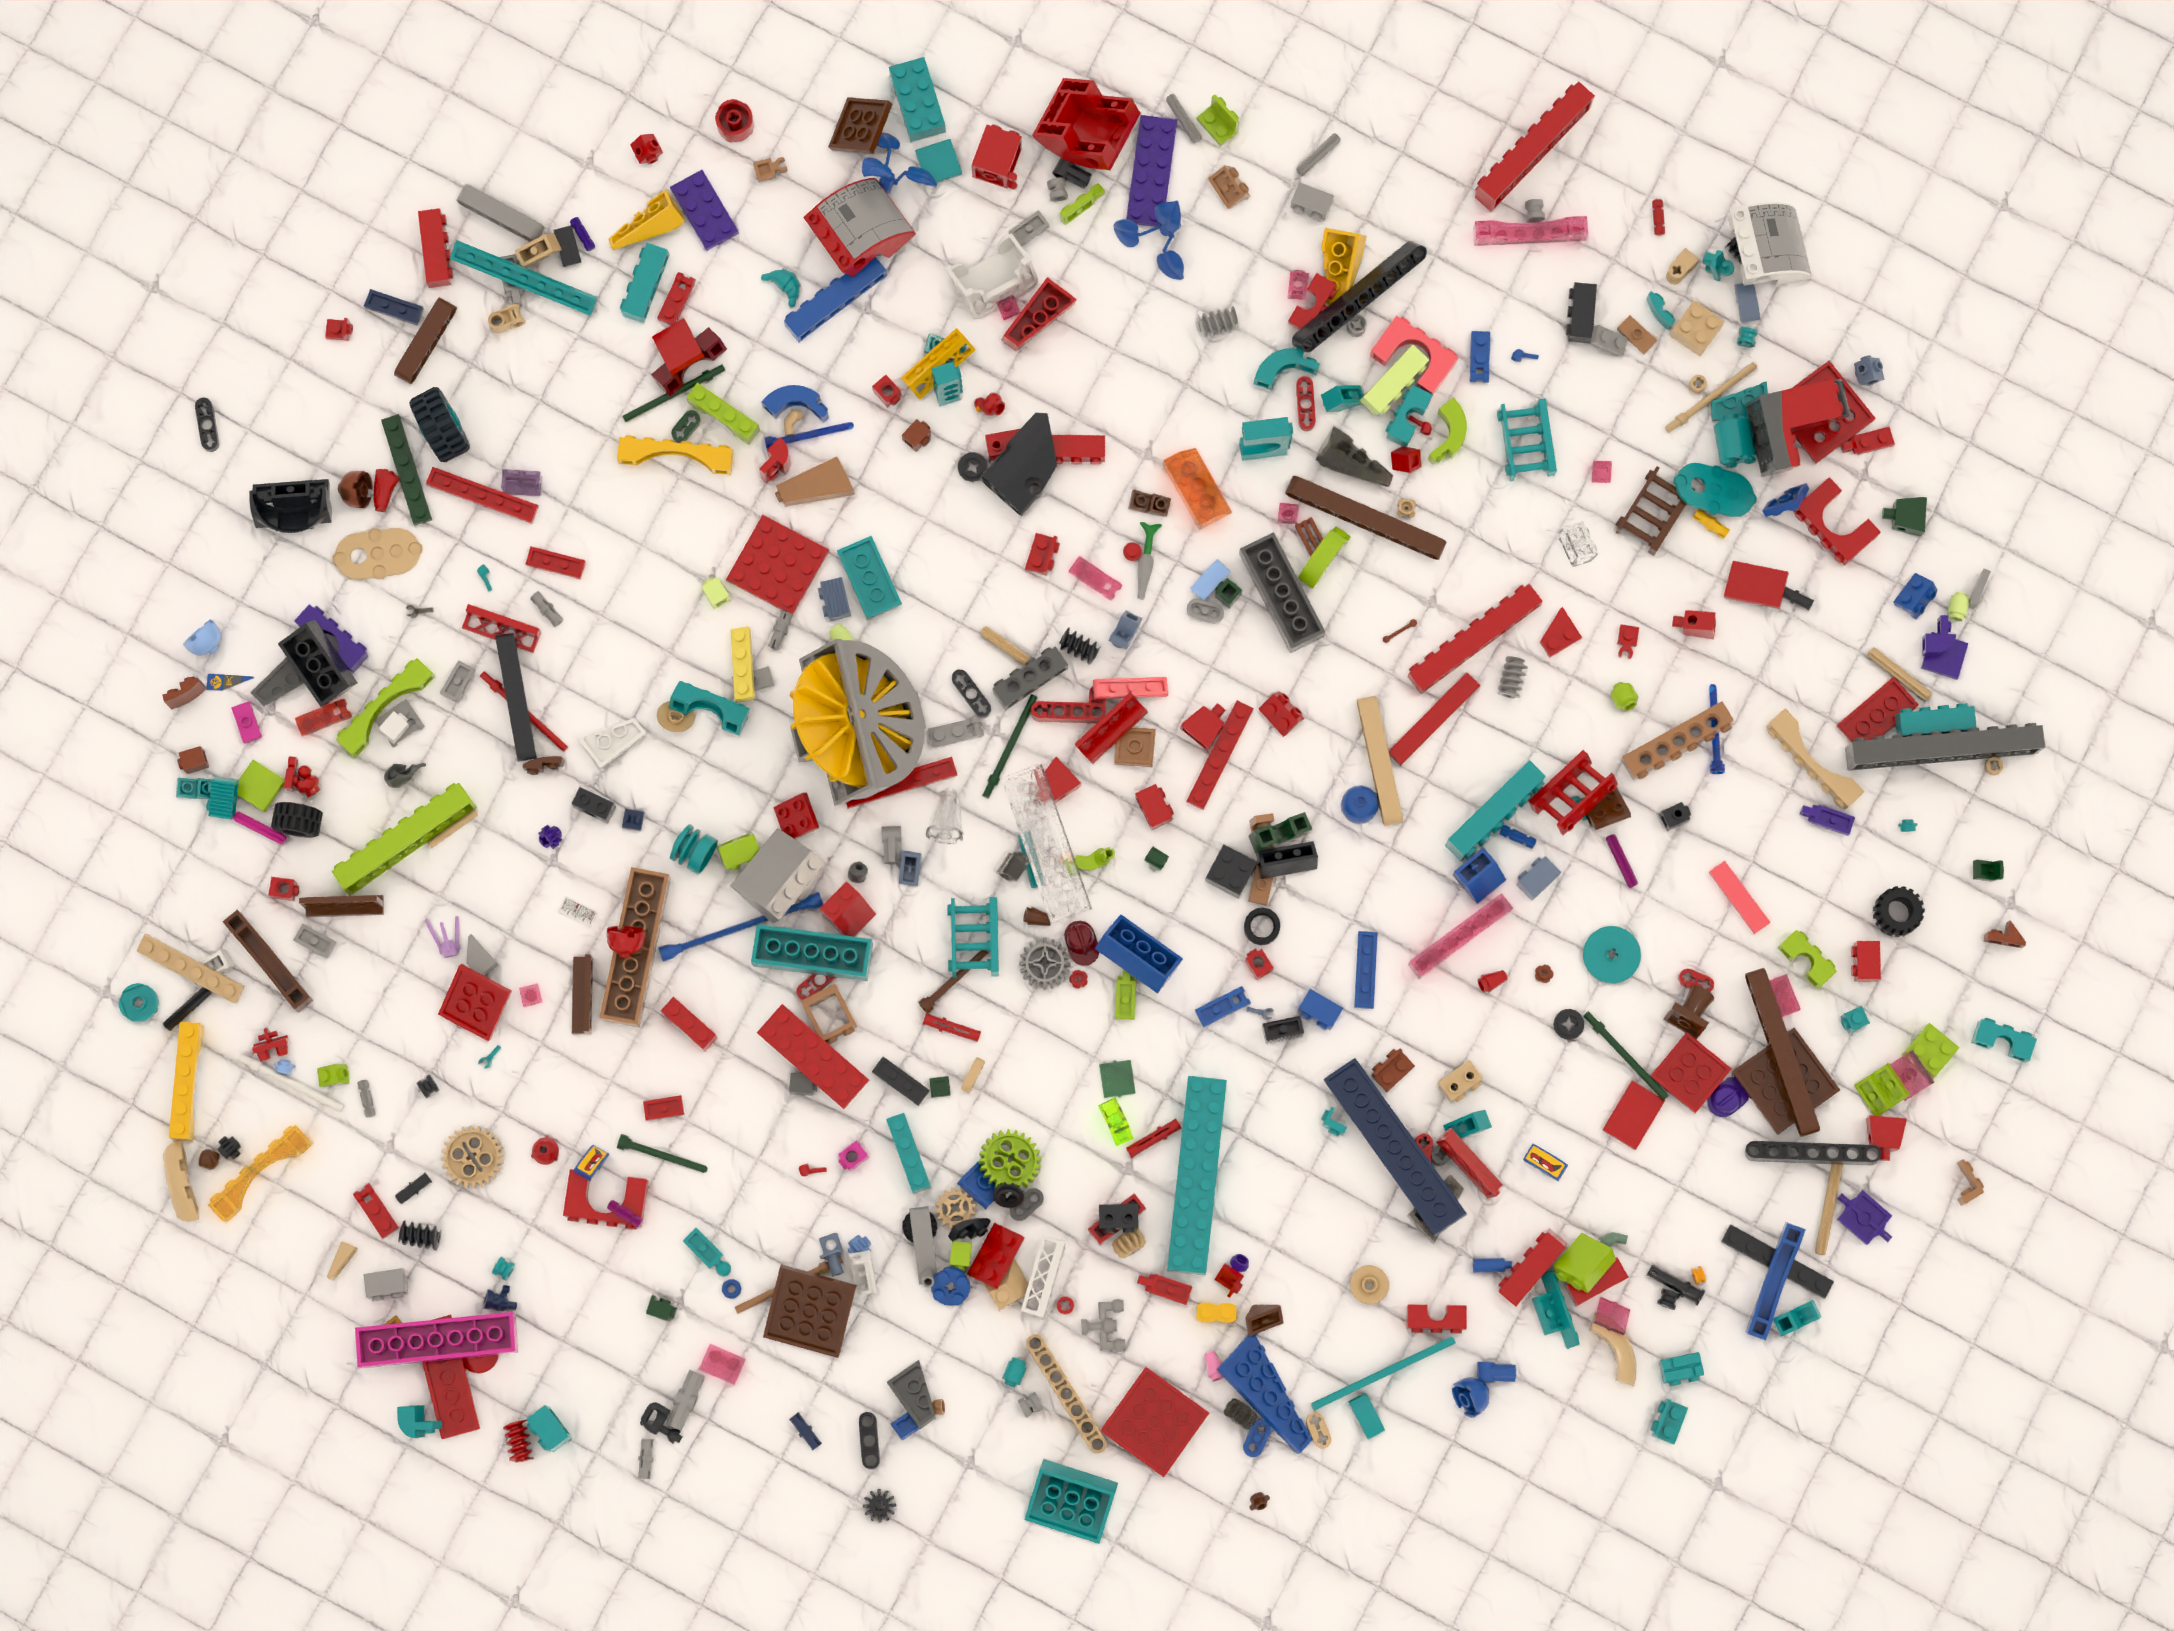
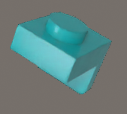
M1331 1107L1329 1111L1325 1110L1321 1118L1324 1121L1322 1126L1329 1129L1328 1133L1336 1137L1339 1135L1343 1136L1347 1127L1330 1119L1335 1108Z

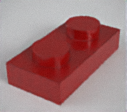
M682 1095L643 1101L646 1121L685 1115Z

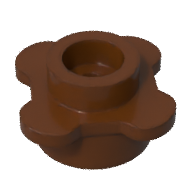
M1262 1492L1253 1494L1250 1497L1251 1505L1249 1509L1251 1511L1255 1509L1263 1510L1267 1507V1501L1270 1500V1496L1264 1495Z

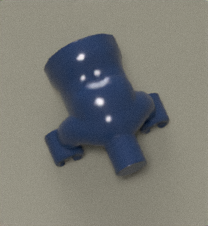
M503 1285L500 1294L487 1289L483 1309H493L502 1312L508 1309L516 1310L517 1302L509 1301L507 1298L510 1286Z

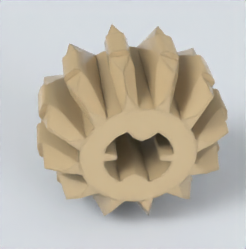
M1135 1229L1134 1233H1123L1114 1239L1112 1243L1113 1250L1119 1258H1126L1144 1247L1146 1244L1145 1237L1139 1229Z

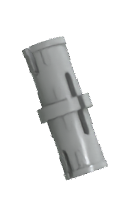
M539 591L531 596L530 600L538 607L542 616L545 615L554 627L563 622V617L553 608L554 605L549 603Z
M781 611L778 623L773 628L774 633L768 647L780 650L783 638L788 633V625L793 617L791 613L787 612L786 614V611Z
M641 1438L640 1456H638V1460H640L638 1478L651 1479L652 1461H654V1457H652L654 1439Z

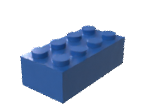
M1122 914L1118 916L1103 934L1095 950L1157 994L1172 977L1183 960L1181 956Z

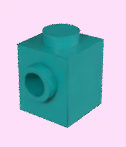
M1862 1006L1840 1016L1841 1024L1848 1034L1870 1024Z

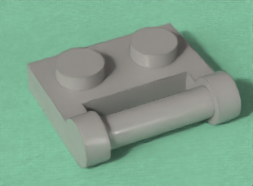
M407 699L375 719V722L380 727L394 711L397 714H403L408 719L407 722L412 719L415 721L394 744L389 741L393 748L410 734L425 727Z

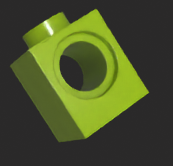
M952 1242L950 1266L957 1267L965 1271V1268L970 1267L972 1243Z

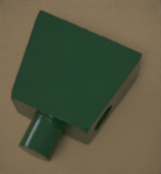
M1927 497L1896 499L1893 503V508L1882 509L1881 517L1882 519L1892 520L1891 528L1893 530L1921 537L1925 533Z

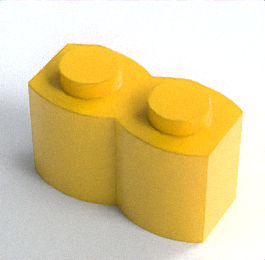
M1212 1303L1198 1304L1196 1307V1321L1204 1324L1215 1321L1221 1324L1233 1323L1236 1321V1306L1231 1303L1219 1305Z

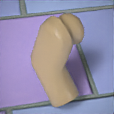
M792 410L784 419L785 436H794L793 424L802 419L803 414L801 411Z

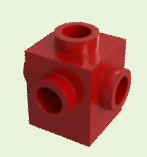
M654 133L640 135L630 144L639 164H653L658 161V157L663 153Z

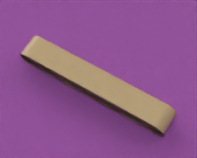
M1375 695L1357 699L1359 717L1383 825L1403 823L1377 697Z
M1033 1334L1029 1336L1026 1343L1029 1352L1082 1438L1093 1453H1102L1106 1448V1440L1040 1335ZM1034 1338L1039 1339L1041 1342V1346L1038 1349L1030 1347V1341ZM1043 1355H1048L1051 1358V1363L1047 1366L1040 1363V1358ZM1053 1372H1059L1062 1376V1379L1057 1383L1052 1382L1050 1379ZM1063 1389L1071 1390L1072 1396L1070 1399H1063L1061 1397ZM1078 1405L1082 1408L1083 1411L1080 1416H1074L1071 1413L1073 1406ZM1083 1423H1091L1093 1430L1090 1433H1084L1081 1429ZM1095 1439H1100L1103 1442V1448L1095 1450L1092 1447V1442Z

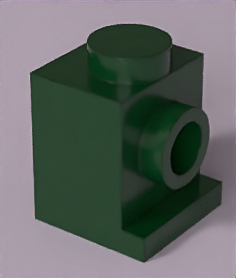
M652 1295L646 1314L670 1322L671 1318H675L677 1307L670 1305L671 1301L663 1298L657 1301V1297Z

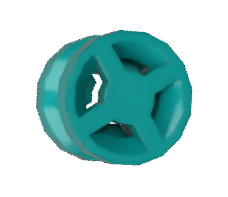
M1740 327V337L1737 339V344L1743 347H1755L1756 341L1754 339L1758 331L1750 327Z
M501 1256L495 1264L492 1274L500 1275L503 1280L507 1281L514 1270L515 1263L507 1262Z

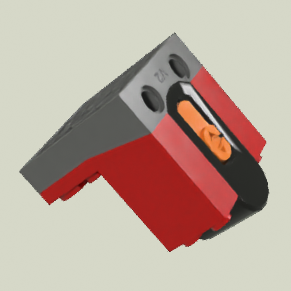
M1830 379L1759 395L1745 403L1747 416L1751 421L1761 477L1783 473L1800 466L1799 451L1797 447H1794L1796 438L1793 431L1816 427L1849 417L1850 411L1841 379Z

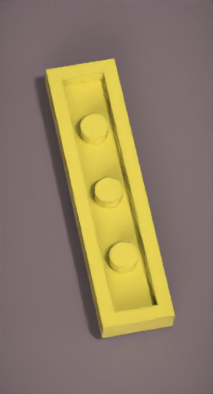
M749 626L730 629L735 701L754 700L751 629Z

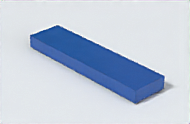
M1358 931L1354 1008L1374 1009L1378 932Z

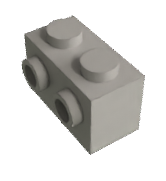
M1299 182L1290 208L1298 214L1305 213L1310 215L1316 221H1325L1334 195Z
M403 1268L363 1274L366 1298H372V1302L384 1300V1296L401 1298L403 1293H408L406 1273Z

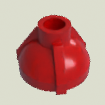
M545 1136V1138H540L533 1144L532 1159L542 1165L557 1162L559 1147L553 1139ZM547 1147V1152L541 1153V1148Z

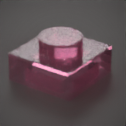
M1014 295L996 302L1003 320L1020 314Z
M1280 503L1278 523L1297 524L1299 504Z
M538 983L519 988L523 1007L543 1003Z

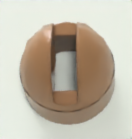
M934 1400L932 1405L935 1415H944V1400Z

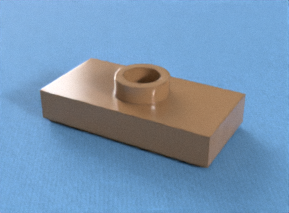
M1631 315L1617 327V331L1627 337V340L1643 355L1657 342V339Z
M1257 865L1248 902L1267 906L1273 877L1261 879Z

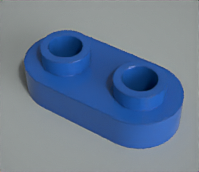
M1256 1420L1246 1437L1243 1451L1249 1457H1257L1261 1454L1271 1433V1426L1265 1420ZM1258 1426L1265 1428L1264 1433L1257 1431ZM1250 1444L1256 1445L1255 1451L1249 1449Z

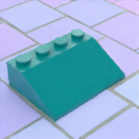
M1043 1459L1024 1520L1100 1544L1118 1482Z

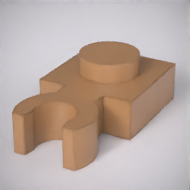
M780 157L773 163L771 158L754 162L753 166L758 182L776 178L775 172H787V166H779L780 163L785 162V158Z

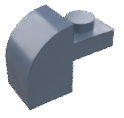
M1125 610L1108 641L1117 648L1127 650L1143 618Z

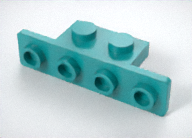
M1553 1270L1544 1273L1541 1278L1547 1293L1532 1298L1544 1335L1560 1331L1567 1349L1580 1345L1579 1337L1567 1309L1565 1297L1558 1284V1278Z

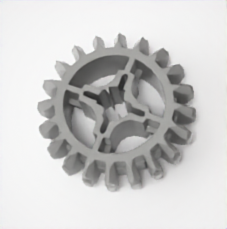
M1047 938L1043 939L1044 944H1040V940L1036 939V946L1032 942L1029 943L1031 950L1024 947L1023 950L1027 955L1020 954V958L1025 960L1019 962V966H1025L1020 969V973H1027L1023 976V979L1031 978L1028 984L1031 986L1036 982V989L1039 988L1040 984H1043V990H1046V984H1049L1050 988L1054 989L1053 982L1060 986L1061 983L1058 979L1060 978L1065 981L1066 977L1063 973H1070V970L1065 968L1071 966L1070 962H1065V960L1070 959V955L1063 956L1067 949L1059 950L1061 947L1060 942L1053 946L1054 939L1051 940L1050 944H1047ZM1042 950V956L1039 959L1029 961L1035 952ZM1048 950L1055 952L1059 956L1060 961L1050 959ZM1044 955H1046L1047 963L1050 964V966L1047 965L1045 973L1043 965L1040 964V962L1043 963ZM1029 967L1038 968L1042 973V978L1036 977ZM1060 967L1059 972L1055 976L1048 978L1049 970Z

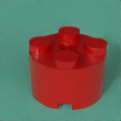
M730 99L718 107L719 109L715 115L717 129L727 142H741L753 133V115L746 103Z

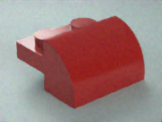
M781 437L767 449L769 459L759 468L761 478L766 483L770 480H775L779 475V471L786 475L791 466L787 444Z

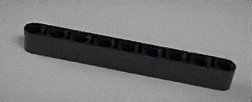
M1413 241L1405 243L1297 331L1292 337V345L1307 353L1313 351L1422 262L1427 255L1425 246Z

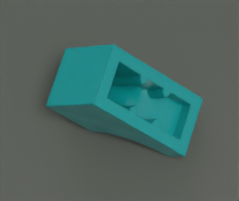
M1484 1109L1443 1125L1445 1131L1452 1128L1461 1139L1490 1129L1492 1125Z

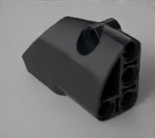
M1035 412L1007 443L1005 450L980 476L981 481L1020 516L1025 513L1036 499L1041 497L1046 484L1057 468L1048 413ZM1036 485L1040 490L1037 493H1031L1029 488Z

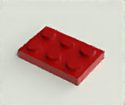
M994 1223L967 1275L998 1289L1025 1237Z

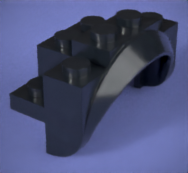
M329 479L253 484L252 490L249 491L250 510L255 528H270L283 533H298L307 529H314L318 524L332 523Z

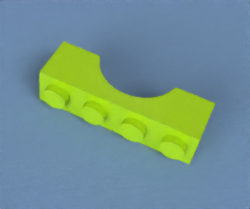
M696 383L686 397L688 404L701 413L718 420L733 435L748 445L751 444L760 432L759 424L699 383Z

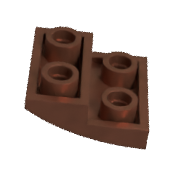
M194 676L187 677L184 681L179 682L181 690L170 689L166 694H162L164 703L172 710L196 699L206 690V686L199 678Z

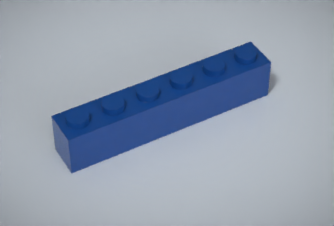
M875 257L854 277L844 273L842 277L833 279L829 284L830 286L816 292L813 299L804 301L797 311L787 314L784 320L785 327L798 343L885 278L887 270Z

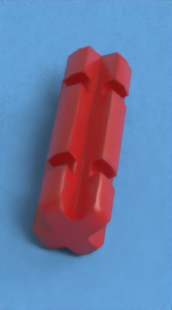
M1662 199L1652 201V208L1654 209L1653 224L1654 226L1656 225L1654 227V234L1657 236L1665 234Z

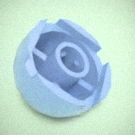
M209 619L204 623V626L198 628L185 640L183 646L197 656H203L207 653L212 655L219 648L217 644L221 640L220 629L212 619Z

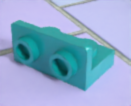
M1665 1399L1664 1402L1661 1401L1657 1411L1660 1415L1658 1420L1654 1419L1650 1429L1653 1431L1652 1436L1675 1445L1688 1407L1675 1403L1670 1399Z

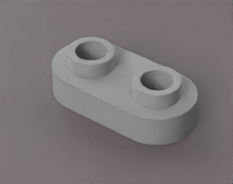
M1193 599L1187 604L1186 611L1192 619L1216 624L1221 622L1224 617V609L1219 604L1200 599ZM1198 607L1200 611L1195 613L1192 609ZM1217 612L1218 616L1212 617L1211 613Z

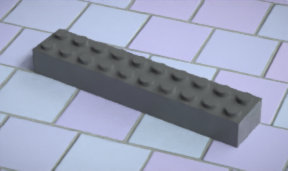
M2027 723L2025 727H2018L2017 724H2012L2002 729H1999L1998 726L1987 727V730L1970 728L1968 732H1960V729H1955L1945 734H1942L1941 731L1930 732V735L1913 733L1911 737H1903V734L1892 735V738L1884 739V736L1873 737V740L1855 738L1854 742H1850L1845 748L1847 770L1851 771L1988 759L1992 757L2034 755L2045 748L2043 725Z

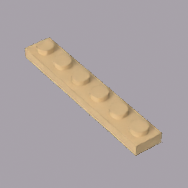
M144 934L136 950L138 953L234 1004L238 1003L245 988L241 983L149 934Z

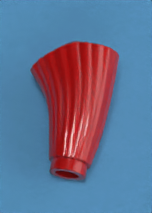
M376 469L373 497L375 511L386 512L392 492L400 480L393 471H388V469Z

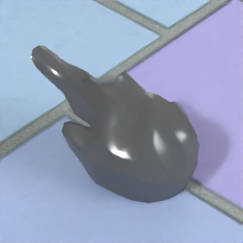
M393 764L385 772L384 780L389 787L400 788L411 780L418 769L425 767L426 764H412L408 769H406L407 765Z

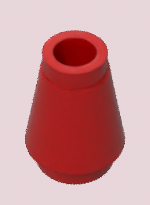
M1501 970L1483 974L1481 978L1477 979V982L1483 993H1490L1507 981L1508 978L1505 971Z

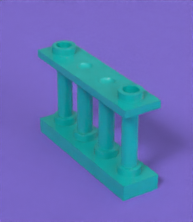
M1546 398L1538 399L1534 408L1506 411L1505 403L1501 404L1499 410H1497V419L1502 424L1507 465H1505L1506 476L1510 477V481H1514L1515 473L1535 470L1547 471V477L1555 476L1557 468ZM1532 415L1539 418L1537 426L1508 428V418ZM1535 433L1541 435L1542 442L1540 444L1511 447V436ZM1539 451L1544 453L1545 460H1542V462L1514 465L1513 455Z
M989 897L990 903H986V905L955 906V898H951V904H947V916H951L952 960H948V972H952L953 978H957L956 970L987 969V971H991V977H999L997 897ZM986 913V915H990V922H986V924L956 925L955 914ZM956 932L990 933V940L983 943H956ZM987 950V952H991V959H987V961L956 962V951Z

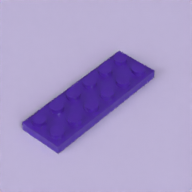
M1140 115L1126 219L1135 222L1137 225L1156 227L1161 224L1155 217V208L1158 204L1167 201L1177 119Z

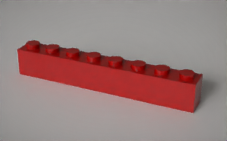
M1530 584L1525 587L1524 585L1519 586L1514 591L1515 594L1510 598L1508 596L1504 597L1499 602L1500 605L1497 608L1491 607L1488 609L1482 619L1476 618L1469 624L1470 628L1457 632L1454 635L1455 639L1451 642L1447 640L1439 646L1440 650L1436 653L1430 652L1424 657L1425 661L1420 665L1417 662L1411 666L1407 677L1420 694H1423L1540 607L1543 600Z

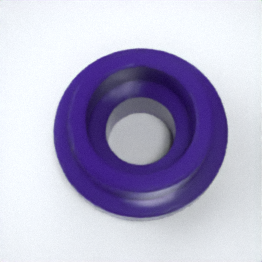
M1236 1254L1230 1259V1265L1238 1272H1245L1249 1267V1260L1243 1254Z

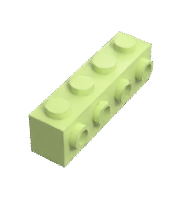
M1413 344L1359 401L1375 416L1379 413L1383 415L1390 408V405H1388L1392 399L1396 401L1403 394L1401 390L1405 386L1408 388L1415 381L1413 377L1417 373L1420 375L1427 368L1425 364L1429 359Z

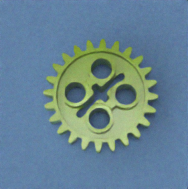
M1007 1129L1006 1134L1000 1130L998 1136L993 1133L991 1136L992 1140L987 1138L986 1144L982 1145L981 1149L984 1151L979 1152V1156L982 1158L979 1159L978 1163L984 1164L981 1166L980 1171H986L983 1178L990 1177L988 1184L995 1182V1188H997L998 1184L1003 1185L1004 1182L1007 1184L1014 1183L1015 1186L1020 1185L1021 1188L1023 1185L1027 1188L1029 1185L1028 1181L1033 1183L1034 1177H1037L1039 1174L1037 1170L1041 1168V1165L1038 1163L1042 1158L1037 1157L1040 1150H1034L1037 1143L1030 1144L1031 1137L1025 1139V1133L1023 1132L1019 1136L1017 1130L1013 1134H1011L1010 1129ZM1001 1145L1009 1146L1010 1150L1004 1151ZM1018 1154H1025L1027 1160L1020 1159ZM1009 1158L1013 1159L1011 1163L1007 1162ZM993 1161H999L1002 1167H995ZM1010 1170H1016L1019 1176L1011 1175Z

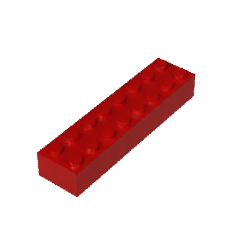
M1579 81L1575 85L1571 84L1566 89L1565 96L1562 99L1558 97L1552 104L1553 108L1550 111L1546 110L1541 115L1540 122L1537 125L1535 123L1532 124L1527 130L1528 134L1525 137L1521 136L1516 141L1515 148L1512 151L1510 149L1507 150L1502 156L1503 160L1500 163L1496 162L1489 170L1490 174L1487 177L1485 175L1482 176L1477 182L1475 198L1490 212L1498 206L1591 109L1595 95Z

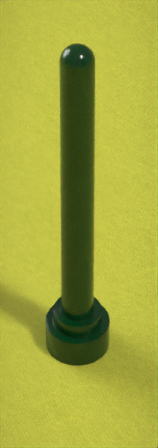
M621 1134L618 1140L617 1149L623 1151L625 1149H632L702 1173L708 1171L706 1165L633 1142L627 1135Z

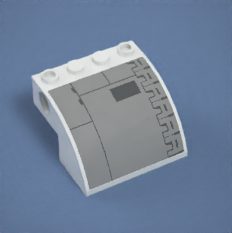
M1763 202L1729 208L1727 217L1731 233L1735 232L1742 262L1740 272L1744 286L1774 280V284L1777 286L1812 279L1795 206L1784 202Z

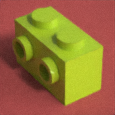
M752 832L716 845L724 868L730 871L741 867L740 864L744 862L749 863L759 851L757 840Z

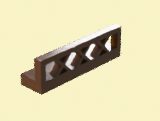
M585 954V957H573L571 1033L592 1034L593 957L592 955Z

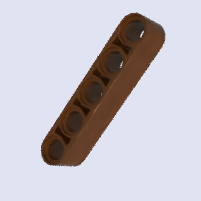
M440 297L436 300L395 368L394 376L409 384H413L455 315L457 306Z

